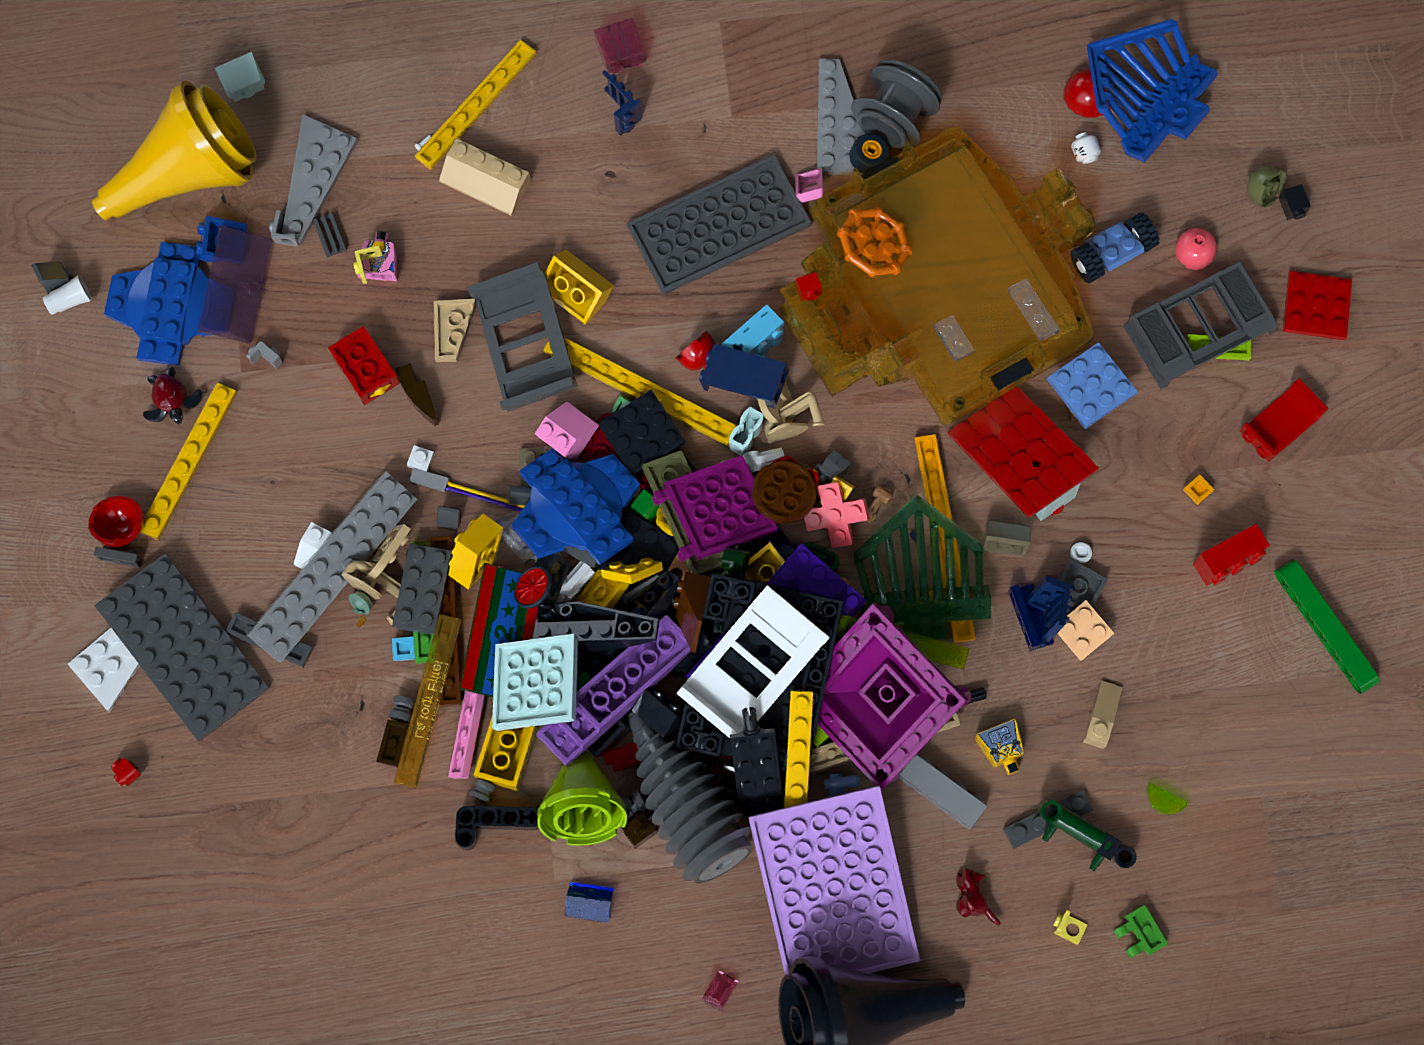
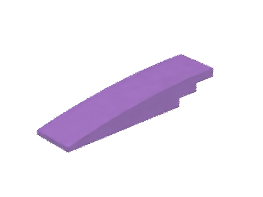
M665 615L659 620L657 641L628 647L576 692V721L547 724L536 733L537 737L567 767L637 703L645 689H652L691 652L682 630Z

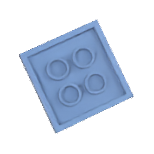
M1099 342L1047 378V381L1085 430L1131 399L1138 392Z

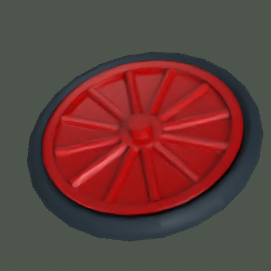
M533 566L522 573L514 589V598L519 606L527 609L534 608L546 599L552 586V576L548 569L543 566Z

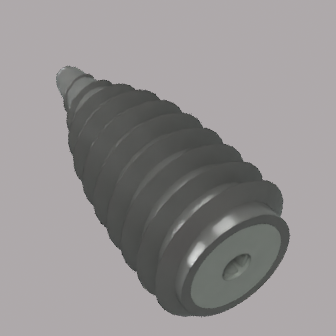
M634 712L629 714L628 722L634 736L633 741L638 749L635 757L638 761H641V765L637 770V776L645 778L640 791L645 795H649L645 807L655 811L652 815V823L654 825H662L658 836L662 840H669L666 845V852L676 855L673 862L676 868L685 869L683 879L694 881L698 884L704 883L727 873L739 865L753 850L752 845L747 839L751 833V827L740 828L738 824L743 819L744 814L732 815L730 813V809L735 803L734 800H721L720 797L725 792V787L713 788L710 785L716 775L707 774L703 776L700 773L705 762L692 763L689 758L693 751H680L676 748L677 740L671 742L667 737H662Z

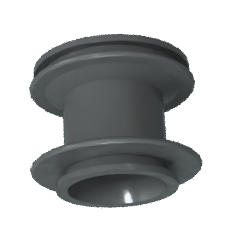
M882 60L870 73L872 83L878 91L873 99H855L851 104L852 113L858 125L866 134L872 133L880 136L889 147H916L919 145L921 138L918 129L913 123L918 115L932 116L938 113L942 102L941 91L927 75L915 67L897 60Z

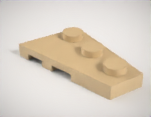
M476 299L434 301L436 363L457 362Z

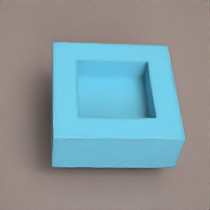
M414 637L392 638L394 661L415 660Z

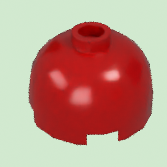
M706 330L702 336L695 339L675 358L688 370L698 371L701 368L705 369L707 354L709 351H712L716 342Z

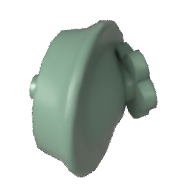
M357 591L349 595V602L354 608L352 609L353 612L357 614L370 613L372 602L366 594Z

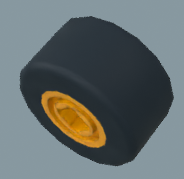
M872 133L861 135L854 142L850 150V162L857 171L864 174L888 160L889 147L885 140L878 135Z

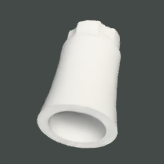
M77 275L66 284L43 297V302L51 315L92 301L91 293L80 275Z

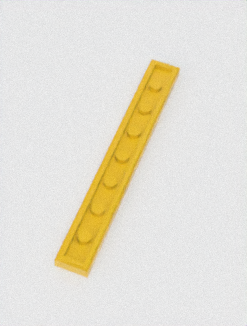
M520 39L416 153L415 158L432 170L450 150L456 138L460 139L532 60L536 55V50Z

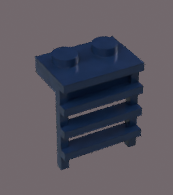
M604 70L602 74L608 80V86L604 90L620 106L613 115L615 131L621 136L625 132H630L635 127V124L642 119L641 101L639 99L634 101L633 93L630 90L628 92L625 91L624 83L620 82L618 84L616 75L614 73L610 75Z
M1048 575L1026 598L1027 605L1045 612L1040 646L1043 648L1046 646V642H1050L1069 622L1070 617L1066 616L1071 611V607L1068 604L1072 601V596L1069 594L1074 589V586Z

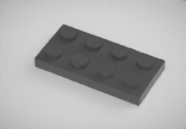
M409 544L392 624L393 628L436 635L450 568L449 562L452 558L451 550Z

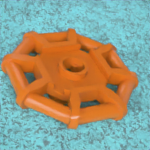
M878 206L874 209L857 210L854 208L850 210L846 221L837 231L845 252V260L847 262L850 261L866 272L868 277L899 274L907 257L912 254V248L909 246L904 231L905 225L903 222H898L882 211V208ZM873 217L872 222H863L862 218ZM853 224L858 228L855 233L850 231ZM896 233L900 245H896L893 235H895ZM872 239L875 240L878 243L877 246H875V244L871 243L870 241ZM850 241H852L854 250L852 249ZM893 253L899 255L895 262L890 258ZM862 256L867 259L866 262L861 259ZM881 263H884V264H885V266H880V267H877V266H876V264H881Z

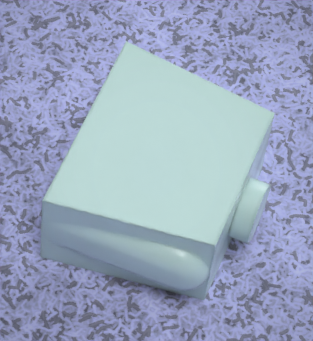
M252 52L215 68L227 96L231 99L233 98L234 102L252 97L255 93L264 89L265 79Z

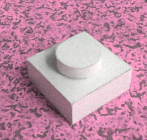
M413 446L407 467L428 472L435 455L434 451Z

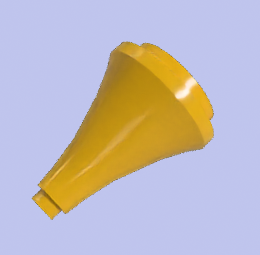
M182 81L172 88L169 99L156 124L137 151L98 190V196L92 200V205L98 215L107 221L113 216L118 219L138 208L163 198L207 188L242 186L250 181L254 175L252 163L257 158L254 145L239 118L215 90L205 84L197 87L189 81Z

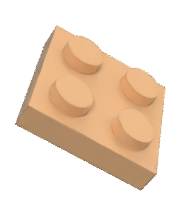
M1087 600L1067 615L1070 617L1069 622L1057 633L1080 661L1114 634Z

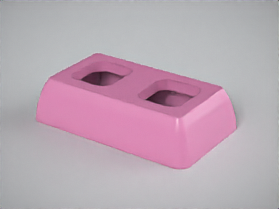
M822 168L795 175L796 196L801 202H807L823 196ZM818 183L815 186L805 188L807 185Z

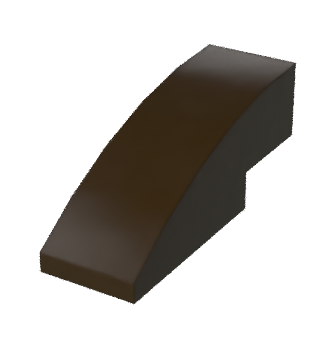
M411 364L394 368L403 391L415 409L434 426L439 425L425 380L416 381Z

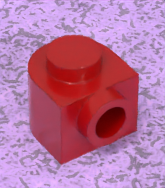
M125 757L116 760L111 765V770L115 773L113 778L121 786L124 784L130 786L142 775L137 767Z

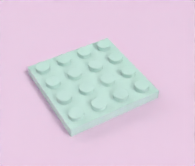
M567 634L495 644L492 729L498 731L576 721L577 635Z

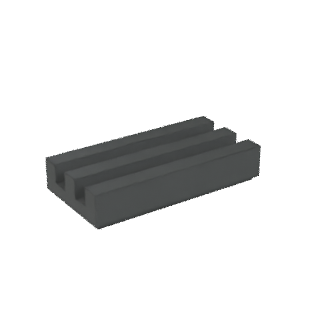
M332 212L328 213V216H320V219H313L327 258L347 251ZM331 220V223L333 225L334 231L340 244V248L338 249L336 248L327 221ZM323 223L333 249L332 251L328 250L319 224Z

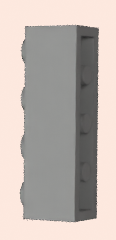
M916 755L900 773L899 779L970 831L987 808L984 804L985 800L977 794L971 795L966 791L967 787L961 782H953L948 778L949 774L943 769H936L931 766V761L927 757Z

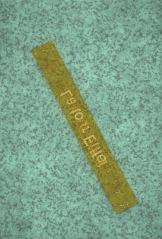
M439 614L394 784L417 788L461 625V619Z

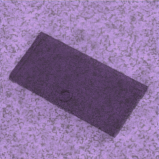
M219 226L197 331L251 344L272 239L226 226Z

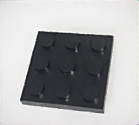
M652 389L598 423L623 464L633 476L643 471L642 464L662 458L686 443Z
M629 512L622 525L633 537V542L597 566L601 570L608 567L612 562L619 561L625 565H635L643 558H652L654 561L662 562L663 570L658 572L661 575L669 569L679 552V547L674 537ZM653 574L633 584L628 583L629 587L633 589L656 574Z

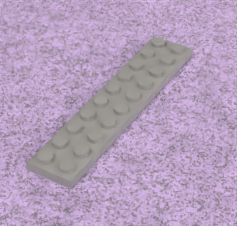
M384 471L246 635L273 659L281 663L346 586L348 581L341 575L346 567L355 560L366 561L417 501V498L387 471Z

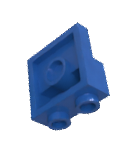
M206 216L203 222H199L197 234L201 235V241H197L195 253L199 254L198 260L218 264L220 261L241 265L244 258L247 224Z

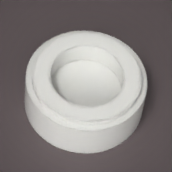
M1084 542L1074 544L1070 550V558L1080 564H1086L1092 556L1091 547Z

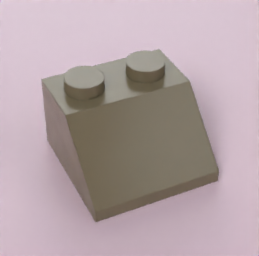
M1000 519L987 520L982 551L1025 557L1030 543V527L1020 522L1007 524Z

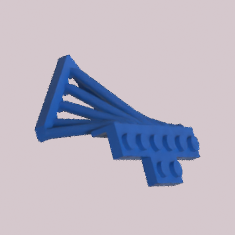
M1169 19L1087 44L1097 110L1104 115L1122 139L1121 144L1125 155L1145 163L1169 133L1186 140L1209 113V105L1197 100L1218 76L1217 70L1200 64L1198 55L1194 54L1190 57L1177 21ZM1165 33H1173L1185 65L1184 67L1179 64L1164 36ZM1154 37L1158 40L1176 76L1168 73L1144 42V39ZM1136 44L1166 84L1158 82L1124 45ZM1110 49L1117 51L1157 93L1145 89L1107 56L1104 51ZM1115 74H1117L1123 81H1125L1130 87H1132L1138 94H1140L1148 102L1141 100ZM1118 90H1120L1142 112L1137 111ZM1109 107L1114 111V113L1118 116V118L1123 122V124L1128 128L1129 131H1125V129L1122 127V125L1110 111ZM1123 109H1124L1136 122H1133V121L1128 117V115L1123 111Z

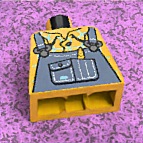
M1015 719L976 734V742L994 768L1004 765L1008 775L1020 771L1015 759L1022 757L1024 751Z

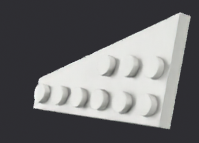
M112 628L68 663L69 667L109 713L112 711L118 697L124 692L128 681L134 676L140 666Z

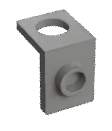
M276 210L275 218L270 223V232L274 243L298 247L299 243L296 236L281 234L284 217L281 210Z

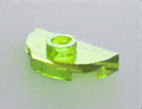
M1150 782L1148 783L1146 790L1148 801L1151 807L1158 813L1164 815L1177 814L1183 811L1189 804V802Z

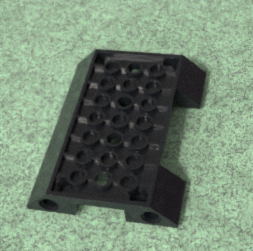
M712 574L703 617L725 622L722 638L767 585L830 637L757 722V725L762 729L774 728L779 769L786 771L791 690L813 691L811 756L843 601L821 594L750 579ZM751 623L736 639L740 645L776 675L791 658L790 655ZM763 644L768 645L771 649V653L766 657L758 653L759 646ZM731 646L716 663L748 691L752 688H759L762 692L772 681ZM685 704L676 748L714 756H720V754L732 756L730 738L690 704Z

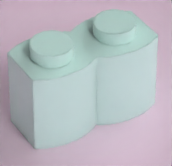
M752 407L744 411L740 419V425L731 432L729 450L740 456L749 452L753 439L760 434L763 428V413Z

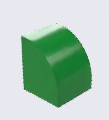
M643 490L632 503L631 511L642 520L653 525L656 522V513L659 505L655 506L652 501L653 496L646 490Z

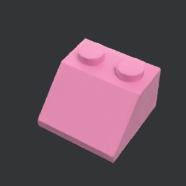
M565 402L544 418L535 435L564 457L577 460L599 424L571 403Z

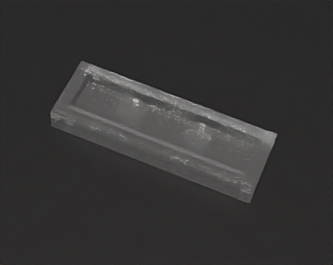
M1027 278L1008 287L1007 291L1040 342L1059 333V327Z

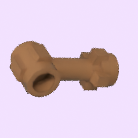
M880 485L875 489L872 495L875 499L868 508L870 519L864 522L870 524L872 521L874 522L877 518L875 513L881 504L887 505L894 495L890 489Z

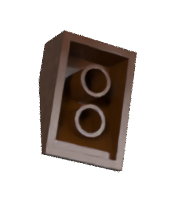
M685 571L684 580L679 579L677 592L681 594L680 596L676 595L674 608L678 609L676 619L691 652H696L711 577Z

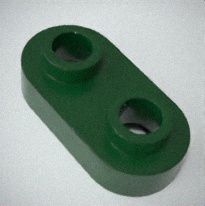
M812 542L802 544L823 563L830 560L832 565L828 567L835 572L838 569L839 557L835 552Z

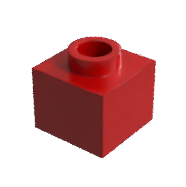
M816 272L796 278L795 287L801 301H812L821 295L822 286Z

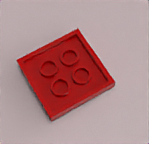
M1289 271L1282 332L1346 340L1352 279Z

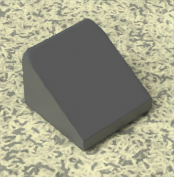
M438 506L437 525L442 528L458 530L461 519L460 511L455 508Z

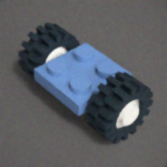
M1140 212L1126 220L1125 226L1122 222H1119L1073 249L1070 256L1080 277L1089 284L1104 276L1105 268L1110 272L1138 255L1160 244V238L1157 236L1159 235L1158 231L1155 230V225H1152V220L1148 219L1147 215Z

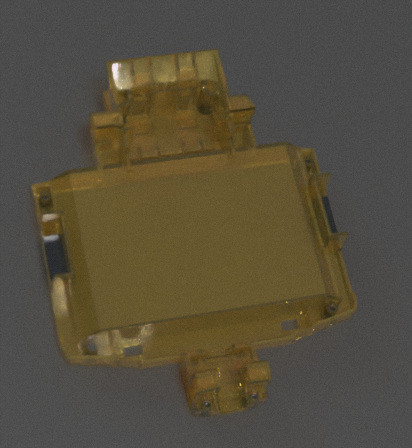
M959 126L943 130L938 136L914 149L909 141H906L901 154L862 175L857 168L854 169L852 180L824 194L821 198H817L815 205L810 207L809 213L826 238V241L801 262V266L806 275L814 272L817 273L822 286L821 295L812 301H801L795 287L796 280L779 289L786 303L780 306L778 310L831 396L852 386L854 382L863 377L871 376L877 387L902 380L906 382L914 378L941 423L947 426L1084 350L1092 341L1094 331L1075 284L1076 276L1061 253L1090 236L1096 224L1092 211L1081 203L1076 187L1063 175L1059 168L1053 169L1044 176L1041 187L1023 196L1004 166L999 168ZM878 206L898 222H903L909 246L912 248V254L907 257L899 274L868 277L866 272L850 261L844 260L846 256L837 231L846 221L849 211L854 208L863 210L874 209ZM873 217L862 218L863 222H872ZM853 224L850 231L855 233L858 228ZM896 233L893 237L896 245H900ZM872 239L870 241L871 243H874L875 246H877L878 243L875 240ZM850 241L852 249L854 250L852 241ZM893 253L890 258L895 262L899 255ZM863 256L861 257L866 262L867 259ZM884 263L876 264V266H877V267L885 266V264H884ZM910 357L912 362L903 366L904 362L902 360Z

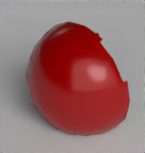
M1082 69L1075 72L1067 80L1063 90L1064 101L1068 108L1075 114L1085 118L1102 116L1103 114L1099 113L1096 107L1091 70Z
M124 496L109 497L100 501L92 508L93 511L89 517L88 529L91 535L103 545L112 547L124 546L132 542L142 530L143 512L139 504L131 498Z

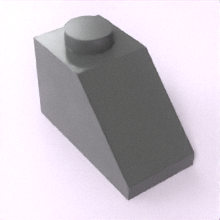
M60 261L34 263L31 265L39 282L48 294L73 278L68 266L64 268Z

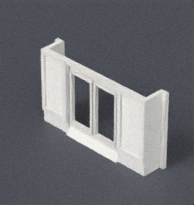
M767 585L677 694L730 738V734H737L744 727L742 709L747 707L750 716L749 707L756 708L758 722L830 637ZM750 623L791 656L777 675L736 641ZM730 646L772 680L757 698L716 664Z

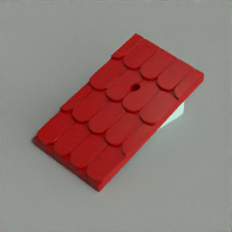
M1017 386L1007 390L1003 395L991 401L987 406L948 431V435L1028 518L1036 514L1040 521L1050 516L1063 504L1066 505L1076 497L1081 482L1099 470V467L1086 453L1058 428Z

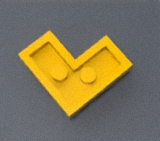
M643 558L635 565H625L619 561L612 562L608 567L601 569L602 578L633 584L662 571L663 567L662 562L654 561L652 558Z

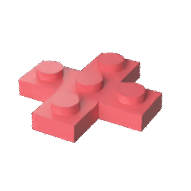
M840 481L820 484L818 491L822 506L813 507L809 514L804 517L807 531L827 528L832 548L854 544L850 523L870 519L866 499L860 498L845 501Z

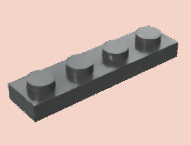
M235 612L225 632L262 649L246 635L256 624V621ZM299 641L284 660L304 668L313 648Z
M1083 790L1059 801L1060 804L1080 816L1093 810ZM1054 805L1045 808L1046 816L1054 814ZM1037 812L1003 830L1012 848L1016 849L1044 835L1050 823L1042 819Z

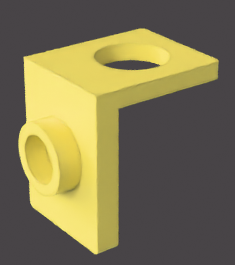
M379 245L355 251L357 262H353L356 275L360 274L363 284L367 283L362 261L382 256Z
M1066 910L1063 914L1059 913L1053 924L1056 927L1054 933L1078 945L1087 928V924L1069 916L1071 912L1069 910ZM1073 923L1079 927L1077 936L1073 937L1067 934L1066 927L1069 924Z

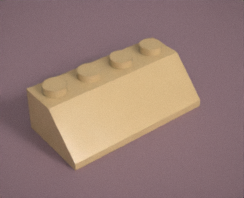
M456 138L446 155L439 182L512 216L531 180L529 172Z

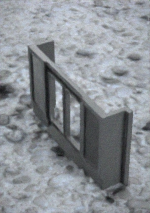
M538 262L468 287L469 294L476 299V305L503 397V401H500L502 410L509 412L578 387L547 278ZM538 311L541 312L546 330L502 346L499 345L494 327ZM548 337L553 357L507 373L502 353Z
M1241 262L1130 316L1128 323L1123 326L1161 390L1168 387L1174 378L1266 332L1271 335L1278 331L1277 322ZM1210 289L1214 290L1237 328L1236 331L1218 339L1194 297ZM1186 301L1212 342L1194 352L1168 311Z

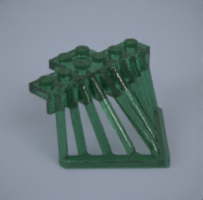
M918 495L912 498L854 552V563L863 593L859 594L867 600L860 609V617L874 603H877L879 606L886 605L894 613V624L903 625V632L912 642L948 639V621L991 619V595L989 586L984 585L982 544ZM913 514L915 518L919 590H915L908 533V519ZM923 514L929 518L933 589H929ZM938 525L945 530L946 588H942ZM898 528L900 531L905 576L904 591L900 589L892 533ZM953 537L960 542V587H956ZM883 542L885 543L892 589L887 592L877 552V547ZM968 549L974 552L975 584L973 586H970ZM867 556H870L878 591L874 593L871 590L863 560Z

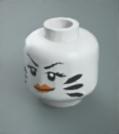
M1087 132L1075 136L1076 140L1071 144V148L1076 161L1082 162L1084 165L1098 160L1101 148L1095 135H1088Z

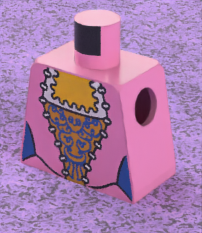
M377 231L375 241H364L362 249L379 245L382 252L380 257L362 261L366 279L397 281L396 248L394 243L387 242L388 233Z

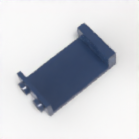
M714 344L712 351H709L707 354L706 368L701 371L699 377L703 389L708 391L709 386L765 400L767 407L776 409L789 372L787 364L782 361Z

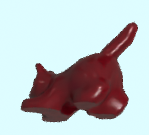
M964 868L963 874L957 873L956 883L962 892V897L956 903L958 913L965 918L985 914L992 923L1000 925V920L988 907L986 897L980 888L981 880L986 875L979 874L968 868Z

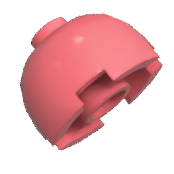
M1190 228L1184 231L1176 242V258L1187 269H1205L1216 257V239L1206 229Z

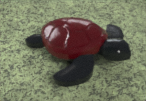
M173 367L167 369L166 374L148 376V382L153 385L152 400L157 409L144 411L143 417L151 422H161L169 412L171 420L174 423L181 424L183 412L180 408L193 409L197 407L203 398L202 391L197 390L191 396L186 397L184 385L174 378L176 371Z

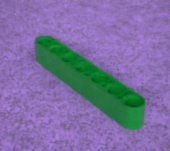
M1291 559L1275 569L1274 574L1278 582L1353 688L1359 694H1363L1380 683L1375 670L1299 563Z

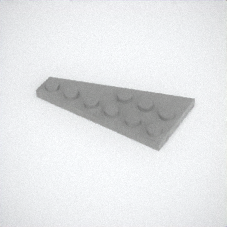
M819 59L817 169L822 168L823 175H862L863 173H860L852 166L849 154L854 142L859 136L864 135L865 132L860 128L852 113L851 104L854 100L839 59Z
M302 115L282 234L296 236L298 243L302 245L314 223L313 219L318 216L358 142L356 137Z

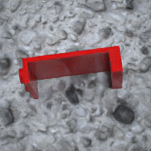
M1298 378L1284 394L1251 422L1243 425L1240 430L1241 436L1247 443H1251L1256 448V452L1261 458L1270 462L1324 416L1329 408Z

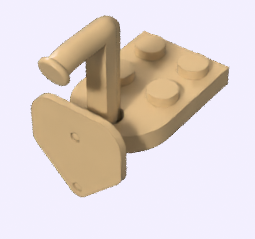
M786 380L776 409L767 407L765 400L757 399L760 409L767 419L765 435L769 444L798 436L809 428L807 423H792L795 415L807 408H810L814 423L812 426L825 425L815 394L807 392L792 401Z
M405 524L395 526L370 562L355 560L346 567L341 575L351 586L373 600L380 599L382 596L373 588L375 584H378L398 598L401 584L385 574L383 569L388 563L391 564L398 555L396 550L400 545L403 546L410 537L408 532L411 529ZM356 569L363 573L362 580L352 576ZM395 611L390 616H387V620L391 625L393 624Z

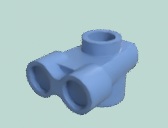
M842 773L829 774V779H824V786L829 791V797L846 793V787H860L859 775L842 777Z

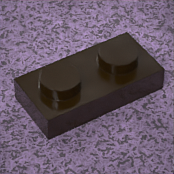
M387 720L376 760L377 763L399 768L410 727L409 724Z

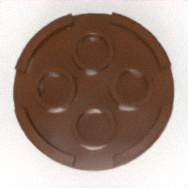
M782 460V462L764 466L756 475L752 486V498L758 511L767 519L777 523H793L806 517L812 510L817 496L816 486L809 471L791 461Z

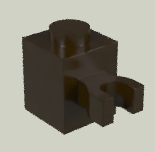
M642 813L626 824L624 828L622 827L623 833L635 849L657 834L655 830L657 825L652 823L650 815L646 817Z

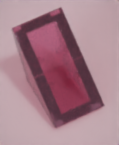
M718 971L703 995L702 1002L722 1012L739 981Z

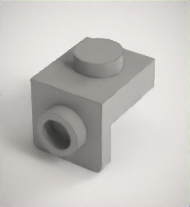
M262 341L253 345L248 351L247 358L253 365L261 357L265 358L276 369L283 364L279 357L281 355L280 352L273 346L269 348Z

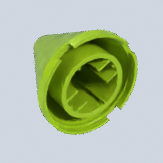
M587 750L581 753L567 767L562 764L537 812L538 827L543 835L553 841H556V837L566 839L567 845L575 846L592 845L607 841L616 836L617 829L621 825L624 828L627 822V810L623 800Z

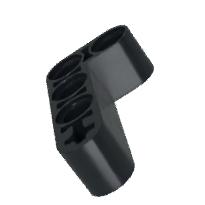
M463 806L459 808L456 814L455 841L462 850L469 851L477 844L478 829L538 830L537 820H535L534 824H531L530 820L523 819L524 824H521V813H523L524 818H532V814H535L537 817L538 809L534 807ZM470 812L473 814L470 822L462 821L464 813ZM487 813L495 814V819L491 823H485L484 816ZM508 814H516L517 820L514 823L509 824L506 822L505 819ZM469 834L472 837L471 842L466 845L461 844V837Z

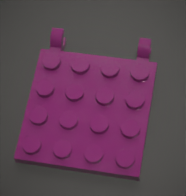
M743 455L664 482L665 489L653 492L654 497H652V501L655 506L670 499L691 544L679 548L680 552L677 555L680 562L688 560L693 555H696L697 559L700 560L720 553L726 548H733L777 532L778 528L775 522L763 516L753 502L752 486L754 478Z

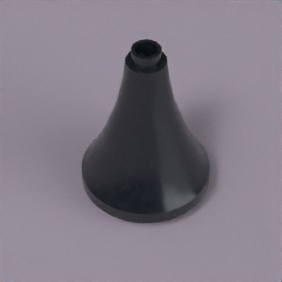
M814 955L795 959L789 974L785 975L781 981L778 997L780 1026L785 1045H888L910 1031L934 1021L953 1016L955 1010L962 1009L965 1005L964 990L959 982L950 983L946 978L927 980L891 978L851 970L827 962Z

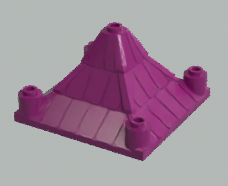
M874 603L833 647L817 724L875 786L879 785L880 790L883 791L890 783L899 778L902 769L921 751L960 708L969 704L971 694L968 688L963 685L954 686L906 634L894 624V613L890 607L886 605L879 606L877 603Z

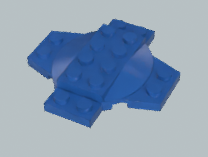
M161 242L158 258H155L154 262L146 268L112 275L104 315L120 324L133 328L140 338L136 357L138 361L179 366L183 346L189 344V340L194 336L201 335L204 337L228 332L236 293L234 290L205 276L200 269L201 260H198L199 254L195 253L196 246Z
M552 448L520 470L521 477L532 489L530 500L512 523V529L538 559L564 551V548L572 546L577 547V550H586L598 565H601L633 542V537L621 524L622 509L627 506L639 490L640 483L614 454L586 463L570 462L567 458L564 460Z

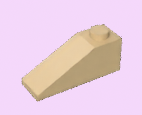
M1101 681L1083 743L1102 749L1106 747L1123 687Z

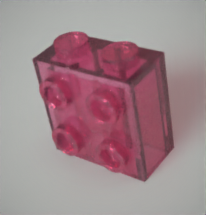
M633 18L594 30L599 52L609 74L619 73L629 67H638L646 62L645 51Z

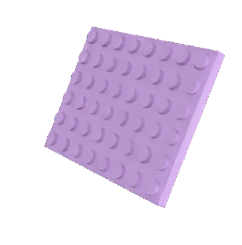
M879 785L748 817L785 975L789 974L795 959L812 955L827 962L865 973H873L920 961Z

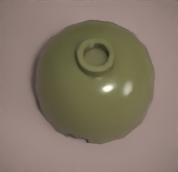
M1263 165L1250 172L1247 177V193L1256 204L1264 208L1271 206L1278 199L1275 196L1278 190L1282 191L1284 189L1287 174L1282 169L1272 165Z

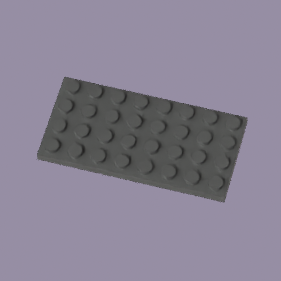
M772 155L626 223L662 295H665L810 227L811 221L775 155Z
M163 554L94 605L198 742L269 690L266 683L166 554Z

